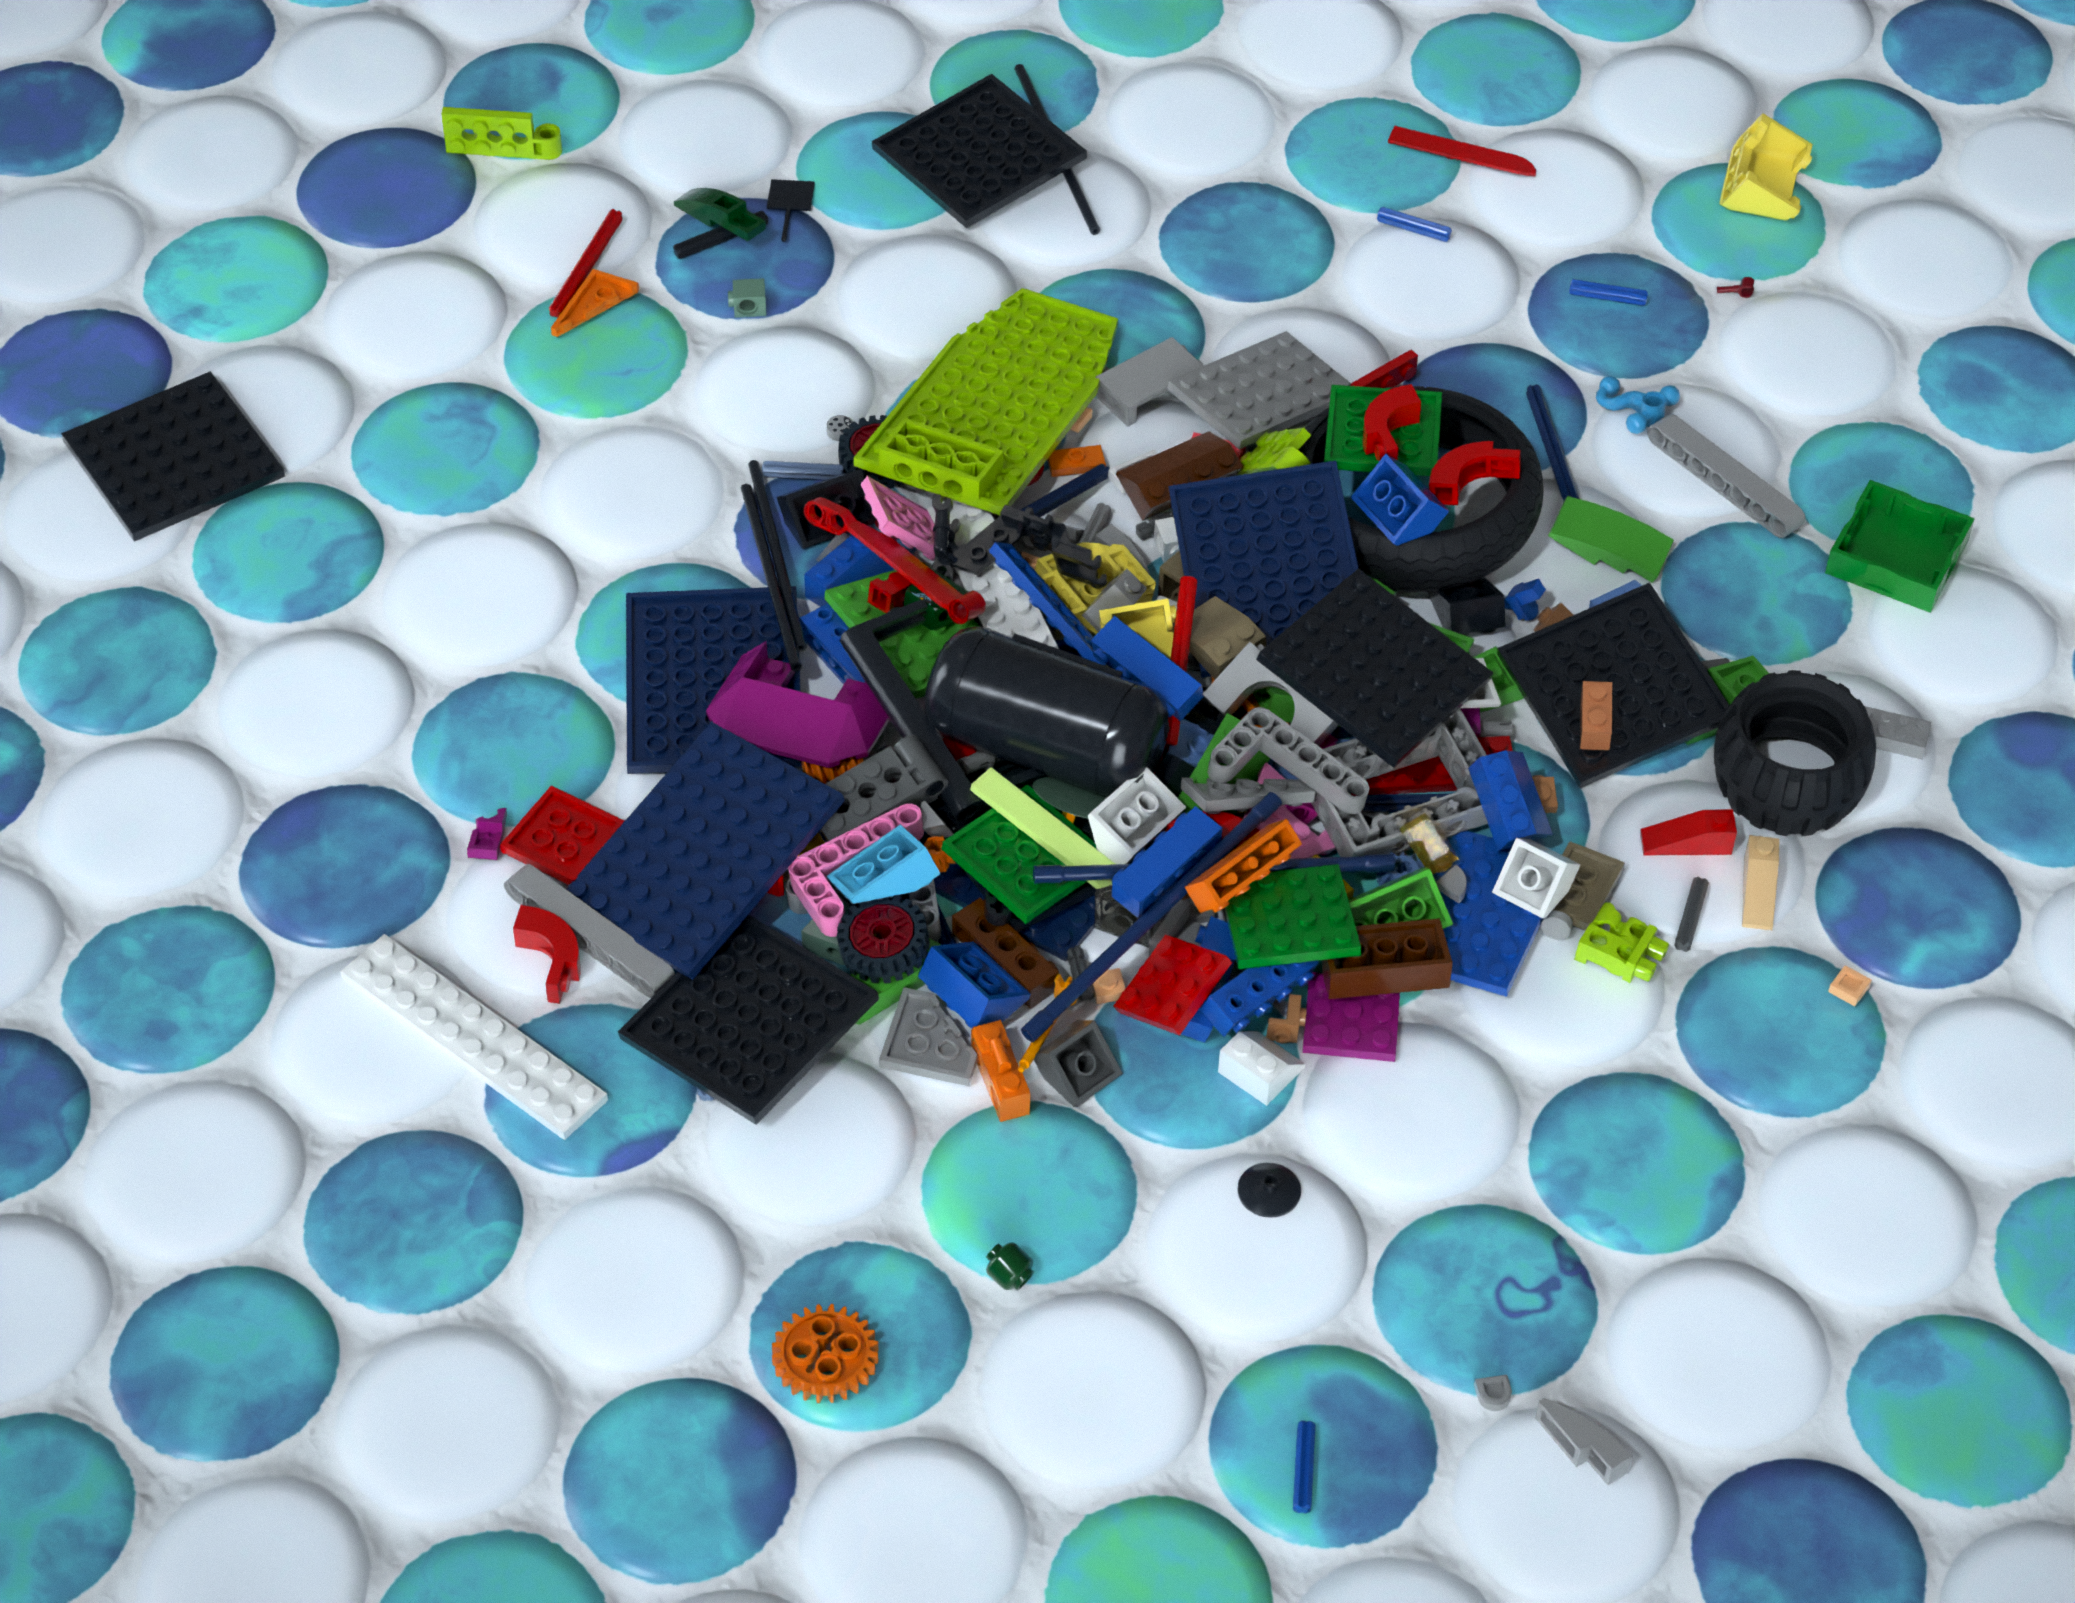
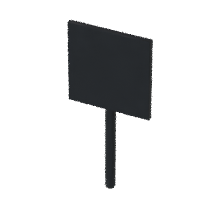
M771 179L767 209L786 210L782 242H785L787 239L791 210L811 211L814 181Z

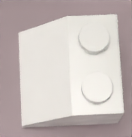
M1516 838L1492 893L1545 919L1569 892L1581 864L1531 839Z
M1239 1031L1220 1050L1218 1073L1267 1106L1305 1068L1306 1064L1258 1031Z

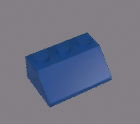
M1388 454L1382 457L1351 496L1352 500L1396 546L1431 534L1449 512L1407 465Z
M851 535L804 574L805 597L821 607L827 604L824 599L825 590L895 569Z
M1505 750L1482 756L1468 768L1498 851L1512 848L1516 838L1537 841L1553 836L1523 752Z
M974 941L931 946L918 974V977L927 985V988L945 1001L947 1007L960 1015L970 1028L998 1020L1003 1022L1027 1002L1031 996L1021 984Z

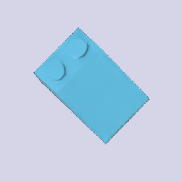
M900 824L826 877L847 899L856 904L915 892L921 887L929 885L941 873L926 847Z

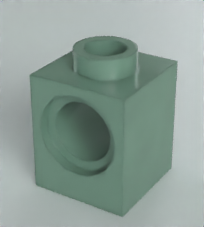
M764 278L732 280L733 291H728L729 307H734L735 318L766 316Z

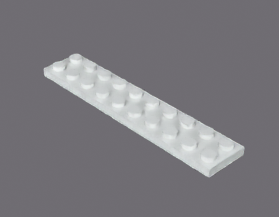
M951 499L953 509L950 512V524L956 518L960 522V529L955 534L956 545L967 544L994 521L990 512ZM932 506L927 508L935 524L936 512ZM995 561L978 575L954 567L964 589L968 592L976 591L980 593L985 600V612L978 616L983 628H989L1011 637L1016 633L1058 649L1039 608L1034 607L1030 603V597L1027 593L1016 587L1012 582V576L1007 571L1001 569Z
M385 934L341 970L343 980L563 1140H566L608 1101L607 1093Z

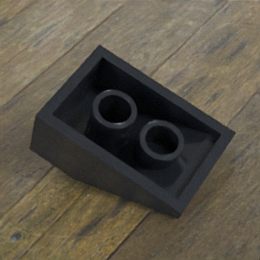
M1485 577L1466 585H1460L1459 587L1427 592L1440 623L1445 629L1468 636L1472 632L1491 633L1496 631V628L1506 627L1504 594Z

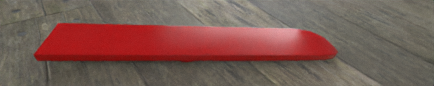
M1394 126L1388 139V143L1445 156L1448 159H1457L1520 175L1536 176L1537 170L1534 165L1526 158L1398 126Z

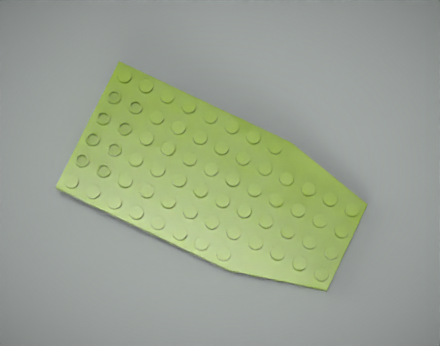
M1021 288L1001 302L999 309L990 310L984 314V319L978 324L973 322L967 326L965 333L962 335L957 333L949 340L854 456V466L1000 515L1004 505L1011 507L1098 393L1100 379L1095 377L1105 370L1118 328V318Z

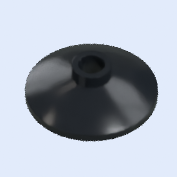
M1266 1162L1248 1168L1239 1179L1237 1191L1238 1197L1246 1209L1258 1216L1272 1218L1283 1216L1297 1206L1301 1196V1185L1297 1176L1287 1167L1277 1163Z

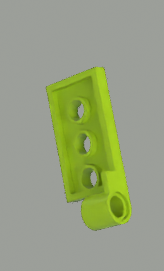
M443 107L441 116L446 153L544 160L556 159L562 154L560 128L555 124L545 123L538 126L534 132L532 113ZM465 129H471L475 134H469ZM490 131H497L500 136H495ZM515 133H523L527 137L522 138L517 136Z
M1304 427L1264 433L1256 441L1258 446L1252 452H1247L1240 458L1243 468L1238 475L1309 465V460L1298 449L1308 440L1311 434Z

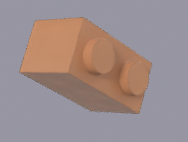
M1583 681L1580 705V749L1609 750L1612 735V682Z

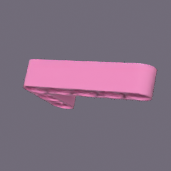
M904 804L797 856L788 867L794 893L824 935L829 937L837 936L838 925L842 923L841 918L845 913L841 899L832 888V883L826 876L900 824L918 841L922 839L924 835L922 812L917 805Z

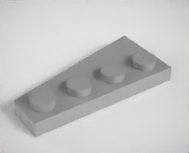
M1182 778L1181 790L1204 812L1209 814H1219L1223 810L1247 811L1248 808H1253L1269 792L1275 793L1281 799L1282 805L1294 807L1301 806L1302 803L1314 802L1315 790L1300 779H1264L1263 784L1249 779H1237L1236 784L1216 783L1210 778H1207L1206 784L1193 783V778Z

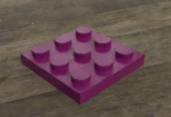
M1312 972L1315 976L1308 982L1302 1053L1395 1062L1400 993L1328 999L1323 973Z

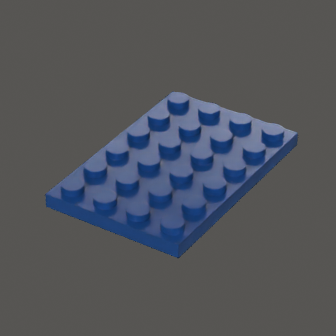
M1463 831L1452 835L1433 873L1435 882H1437L1451 868L1457 865L1466 876V893L1460 903H1457L1440 891L1453 922V925L1443 929L1453 962L1451 981L1507 997L1543 918L1492 893L1511 848L1498 851L1492 837Z

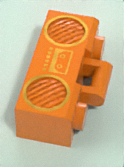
M998 1020L973 1027L971 1030V1046L977 1053V1065L999 1121L1003 1122L1029 1115L1030 1090L1023 1073L1018 1071L1019 1066L1002 1021Z

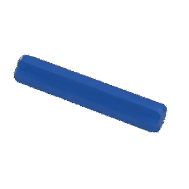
M1381 207L1377 214V221L1443 242H1448L1451 237L1452 229L1445 225L1386 207Z
M1577 279L1571 280L1569 294L1641 306L1646 304L1648 292L1642 289Z
M1302 1420L1298 1423L1293 1495V1510L1296 1513H1309L1312 1506L1316 1427L1312 1421Z

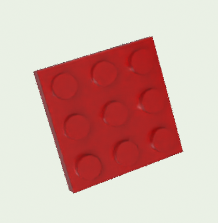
M550 786L501 842L500 850L502 853L524 864H531L541 872L570 885L624 823V820L556 787Z
M1165 934L1113 1007L1120 1014L1180 1036L1232 962L1224 954Z

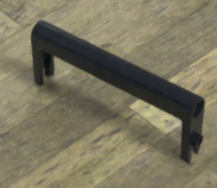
M922 599L903 607H895L886 614L851 627L843 633L840 643L902 739L909 735H917L948 780V786L939 796L955 821L963 822L989 811L992 807L970 790V781L879 644L883 640L926 621L924 616L928 614L926 610L928 609L927 604L930 602L928 599ZM1031 768L1006 779L1018 789H1022L1026 785L1033 789V782L1042 778L1044 774Z

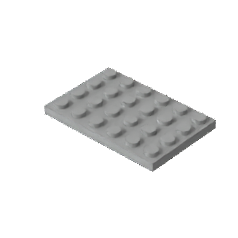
M1285 331L1169 380L1167 389L1234 446L1241 449L1256 442L1266 432L1282 431L1320 414L1329 407L1331 385L1350 386L1351 383L1290 333Z

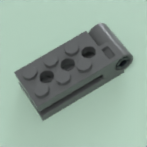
M906 736L898 741L894 748L891 746L885 748L826 783L827 786L842 793L845 801L818 833L826 843L901 805L914 804L921 809V802L926 801L929 804L938 799V795L948 786V780L918 736Z

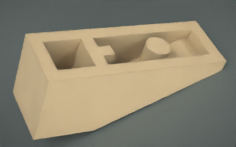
M1749 835L1744 855L1742 927L1771 931L1773 929L1779 866V838Z

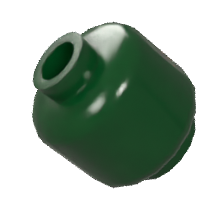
M1010 1242L1004 1246L998 1243L986 1256L989 1260L986 1273L1004 1290L1015 1288L1018 1291L1034 1274V1271L1031 1269L1033 1259L1016 1243Z

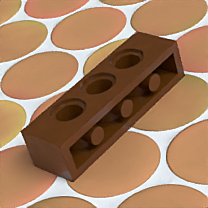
M978 898L952 915V934L961 943L974 941L1031 994L1029 1000L1024 1003L1030 1009L1054 993V980L1059 974L1056 965L1052 961H1047L1033 943L1027 942L1019 935L1018 930L1015 931L1008 923L1003 926H995L988 923L984 916V900Z

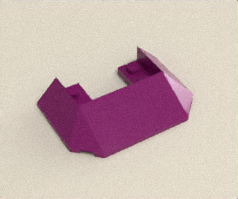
M767 641L740 657L706 709V715L710 722L713 721V723L766 752L827 768L840 765V760L855 756L856 759L867 757L890 720L866 682L847 678L834 700L786 688L795 671L791 670L789 663L768 658Z

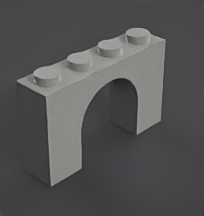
M1249 642L1203 693L1207 701L1226 716L1227 713L1232 715L1253 692L1266 687L1282 689L1289 693L1294 701L1295 712L1290 726L1318 746L1338 726L1335 721L1256 660L1259 652L1265 648L1262 644L1256 647Z

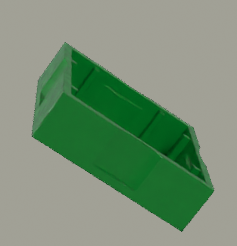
M1869 480L1856 503L1852 518L1844 525L1830 550L1825 573L1931 613L1969 541L1975 518L1938 504L1921 501L1905 492Z

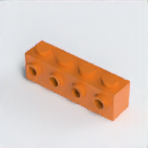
M1287 819L1268 824L1184 888L1200 913L1213 910L1216 913L1230 904L1228 900L1233 896L1237 897L1250 889L1249 884L1253 881H1259L1271 873L1270 868L1274 865H1280L1292 857L1290 853L1301 846L1302 843Z

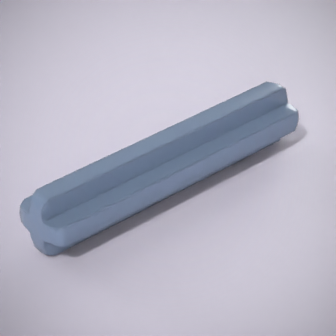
M764 461L762 464V475L773 478L826 480L844 473V468L841 464Z

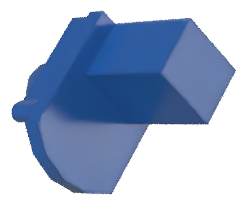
M1538 578L1527 583L1522 582L1513 586L1506 598H1504L1505 609L1513 610L1518 620L1525 619V621H1530L1537 616L1538 604L1535 600L1540 599L1546 590L1540 579Z

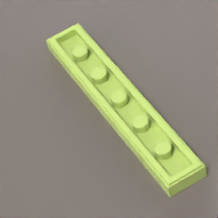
M990 767L971 784L970 790L1066 866L1115 864ZM1087 880L1089 884L1105 896L1112 893V880Z

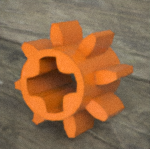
M944 836L929 837L924 846L939 872H946L950 863L954 864L955 861L941 849L942 843L945 840Z

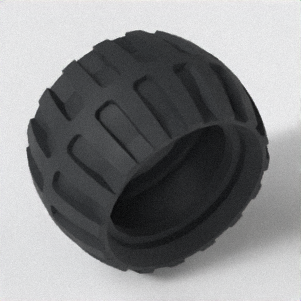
M1789 670L1787 673L1781 674L1770 673L1764 675L1758 682H1752L1746 686L1725 711L1714 743V764L1717 782L1724 798H1728L1731 809L1738 816L1742 815L1749 820L1750 824L1759 829L1765 828L1782 836H1787L1788 834L1809 836L1819 830H1828L1838 824L1855 809L1863 798L1875 768V733L1867 710L1861 700L1856 699L1846 686L1828 680L1827 676L1817 673L1815 675L1801 673L1800 670ZM1768 738L1795 739L1821 749L1834 760L1835 764L1823 769L1789 767L1766 757L1759 752L1754 744Z

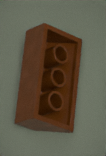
M1208 431L1122 469L1116 473V476L1143 521L1172 508L1168 486L1237 476L1243 465L1230 443Z
M1440 918L1356 926L1361 945V956L1321 960L1328 999L1450 988L1453 964Z

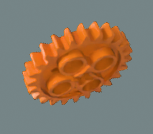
M817 1304L816 1312L811 1313L807 1307H804L803 1317L793 1313V1324L783 1321V1332L776 1331V1342L772 1343V1365L775 1366V1375L782 1378L783 1387L791 1385L792 1395L802 1390L803 1400L805 1401L811 1395H816V1402L819 1404L823 1396H828L830 1403H834L835 1395L837 1394L846 1400L847 1390L850 1389L858 1394V1383L868 1385V1375H875V1364L879 1362L877 1353L878 1341H875V1331L868 1330L867 1320L859 1322L858 1312L847 1316V1307L845 1306L839 1313L835 1312L834 1304H830L827 1311H823L821 1305ZM826 1332L827 1334L818 1335L817 1333ZM844 1349H853V1351H850V1352H845V1351H843V1350H844ZM799 1355H807V1357H804V1358H798L797 1356H799ZM827 1371L833 1372V1374L825 1375L822 1373Z

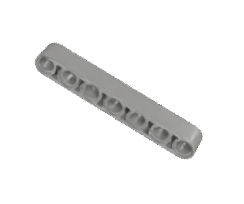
M1668 414L1648 427L1647 435L1654 446L1778 538H1785L1805 523V514L1797 504L1678 416Z
M526 864L504 882L507 894L520 905L550 911L562 918L573 930L580 949L648 998H652L675 975L674 970L669 964L636 943L633 937L531 864Z

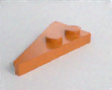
M592 269L552 325V336L559 337L639 292V283Z

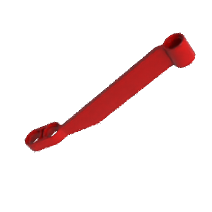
M822 497L815 498L805 504L804 514L811 524L835 535H841L847 531L850 532L936 604L947 609L950 618L956 624H965L985 612L986 603L980 593L970 591L962 595L893 538L857 521L847 508ZM815 505L819 506L822 511L821 518L815 513ZM836 515L841 516L843 519V528L838 525Z

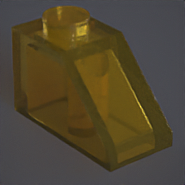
M1426 813L1399 828L1422 864L1426 868H1430L1432 874L1448 870L1452 863L1458 860L1443 830Z

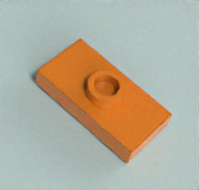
M1101 445L1054 450L1047 459L1051 477L1082 474L1099 464H1104L1106 467Z

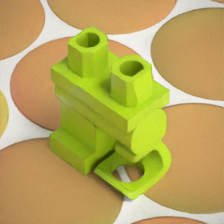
M1609 902L1604 903L1579 940L1574 960L1586 964L1589 960L1606 968L1613 975L1623 976L1622 980L1631 983L1634 976L1650 982L1655 973L1657 963L1646 959V956L1648 955L1661 962L1667 953L1669 943L1656 937L1657 927L1651 924L1647 926L1644 922L1634 917H1630L1627 922H1622V916L1615 909L1614 905ZM1604 924L1610 925L1609 932L1602 929Z

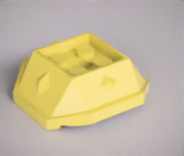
M1089 542L1076 544L1090 549L1093 555L1092 560L1097 555L1101 556L1102 565L1097 569L1098 579L1103 574H1106L1109 583L1124 570L1128 569L1147 588L1135 604L1152 601L1156 582L1124 545L1112 544L1107 546ZM1053 554L1037 559L1036 573L1094 637L1098 631L1082 614L1105 587L1096 589L1089 584L1060 574Z

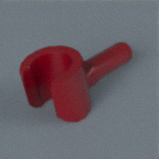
M1744 277L1740 285L1717 287V293L1734 292L1743 298H1749L1754 291V279Z

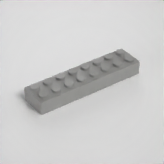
M1865 706L1868 717L1873 725L1876 749L1923 760L1931 727L1930 721Z

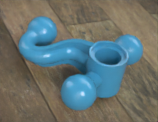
M1612 376L1603 378L1599 384V390L1596 392L1598 404L1608 410L1616 411L1631 408L1636 411V413L1629 415L1626 420L1627 429L1634 434L1642 433L1646 427H1650L1665 417V407L1676 405L1680 399L1679 390L1671 385L1663 387L1660 392L1642 393L1629 391L1616 396L1620 391V383L1618 379Z

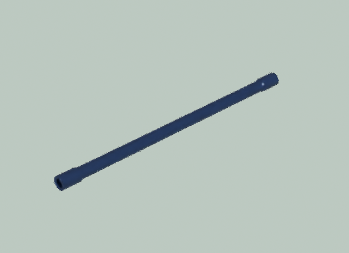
M1269 792L1257 803L1236 827L1049 1005L1029 1020L1021 1028L1023 1036L1030 1042H1035L1053 1024L1057 1017L1188 893L1184 888L1186 885L1228 855L1256 827L1265 822L1282 806L1281 799L1275 793Z
M1394 854L1293 858L1280 865H1274L1270 868V871L1339 864L1341 872H1394L1395 858ZM1131 864L1034 865L1033 882L1034 884L1061 883L1064 881L1112 880L1120 869H1126Z

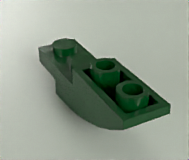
M695 188L674 201L675 207L707 226L712 227L715 224H719L747 242L766 229V221L749 212L746 207V201L721 190Z

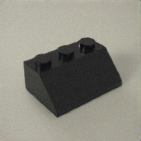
M861 469L851 470L776 497L785 524L802 549L830 540L836 536L811 524L806 519L804 514L805 504L815 498L822 497L847 508L857 521L867 526L875 523L877 519L873 516L872 508L866 501L865 493L861 487V483L864 480ZM815 505V513L821 518L822 511L819 506ZM836 515L838 525L843 528V519L841 516Z

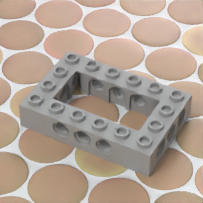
M1460 708L1395 768L1356 738L1324 748L1326 752L1365 780L1439 756L1457 787L1455 793L1440 798L1436 796L1431 797L1428 802L1413 807L1407 805L1404 806L1403 810L1388 815H1377L1373 818L1370 828L1361 812L1348 814L1315 791L1314 802H1311L1340 857L1390 854L1391 852L1398 854L1402 851L1488 824L1468 770L1479 757L1486 756V753Z

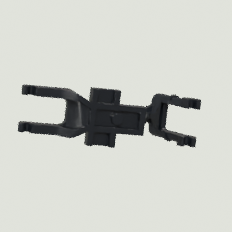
M937 494L932 500V505L936 512L935 525L933 526L935 563L932 569L938 573L945 571L946 578L951 581L953 580V567L978 575L991 565L996 558L989 552V549L995 542L1014 546L1022 536H1028L1035 548L1040 551L1049 550L1052 552L1060 574L1089 584L1096 589L1103 588L1108 583L1106 574H1103L1098 579L1097 569L1102 565L1101 556L1097 555L1092 560L1093 555L1090 549L1071 543L1065 524L1055 523L1052 515L1047 514L1045 519L1035 516L1033 508L1028 506L1024 512L1004 505L1000 512V517L967 544L958 546L955 543V534L960 529V522L956 518L950 524V512L953 509L952 500L948 498L942 504L943 500L940 494Z

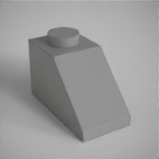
M1126 569L1106 585L1082 616L1099 632L1101 630L1099 610L1133 605L1147 588Z

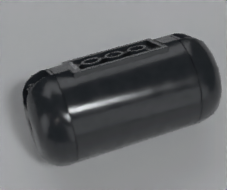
M969 627L959 630L944 644L932 667L925 693L926 716L938 734L944 738L1027 769H1036L1037 772H1041L1046 776L1106 798L1126 780L1139 777L1135 781L1138 783L1143 778L1141 774L1146 767L1153 774L1155 773L1170 729L1167 703L1162 695L1150 686L1123 677V672L1016 633L1011 637L983 627Z

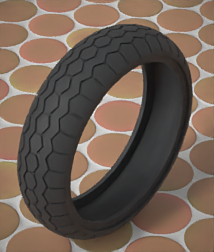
M1413 386L1415 390L1442 392L1439 447L1453 450L1469 443L1494 441V449L1521 450L1520 479L1497 478L1504 487L1506 495L1488 513L1463 526L1432 532L1431 534L1396 546L1379 528L1368 526L1348 517L1357 564L1360 570L1370 577L1377 579L1393 591L1418 592L1420 590V592H1432L1472 583L1491 574L1511 560L1522 549L1535 529L1541 513L1544 486L1541 466L1533 446L1525 434L1507 416L1487 403L1459 392L1445 391V389ZM1329 407L1304 427L1311 436L1298 450L1306 456L1310 464L1324 462Z

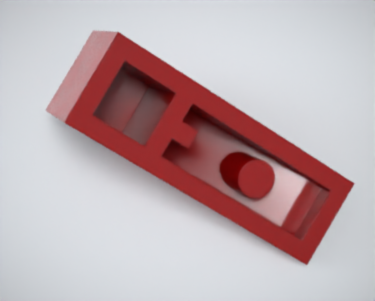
M1733 809L1701 810L1640 829L1643 856L1732 855L1737 835Z

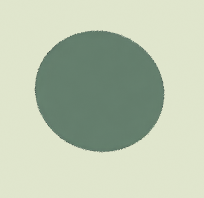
M1052 777L1040 778L1033 783V790L1042 800L1064 812L1088 819V815L1106 799V797Z

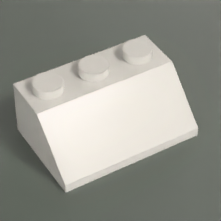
M1147 767L1141 774L1143 778L1138 783L1135 781L1139 777L1126 780L1088 815L1097 850L1115 864L1130 863L1141 850H1144L1162 831L1167 829V824L1177 819L1186 808Z

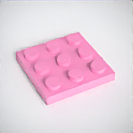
M867 476L861 483V487L865 493L866 501L872 508L871 512L879 523L880 531L888 537L895 536L899 538L906 547L910 549L915 547L928 559L934 561L933 526L935 524L928 510Z

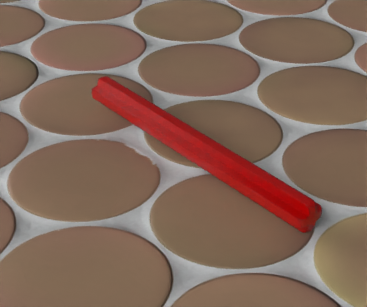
M611 209L549 306L550 316L558 318L585 281L623 220L620 210Z
M1182 576L1180 578L1170 659L1185 672L1187 671L1197 589V579L1193 576ZM1172 715L1168 717L1170 729L1166 746H1176L1178 744L1180 721Z

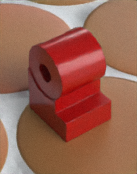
M898 572L891 573L885 581L876 578L870 582L867 602L884 613H888L895 607H903L905 592L912 583Z

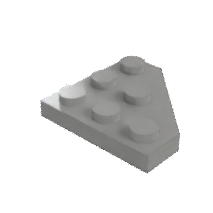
M904 987L879 1058V1067L970 1086L977 1064V1053L962 1038V1032L951 1017L944 1013L940 1007V1002L933 993Z

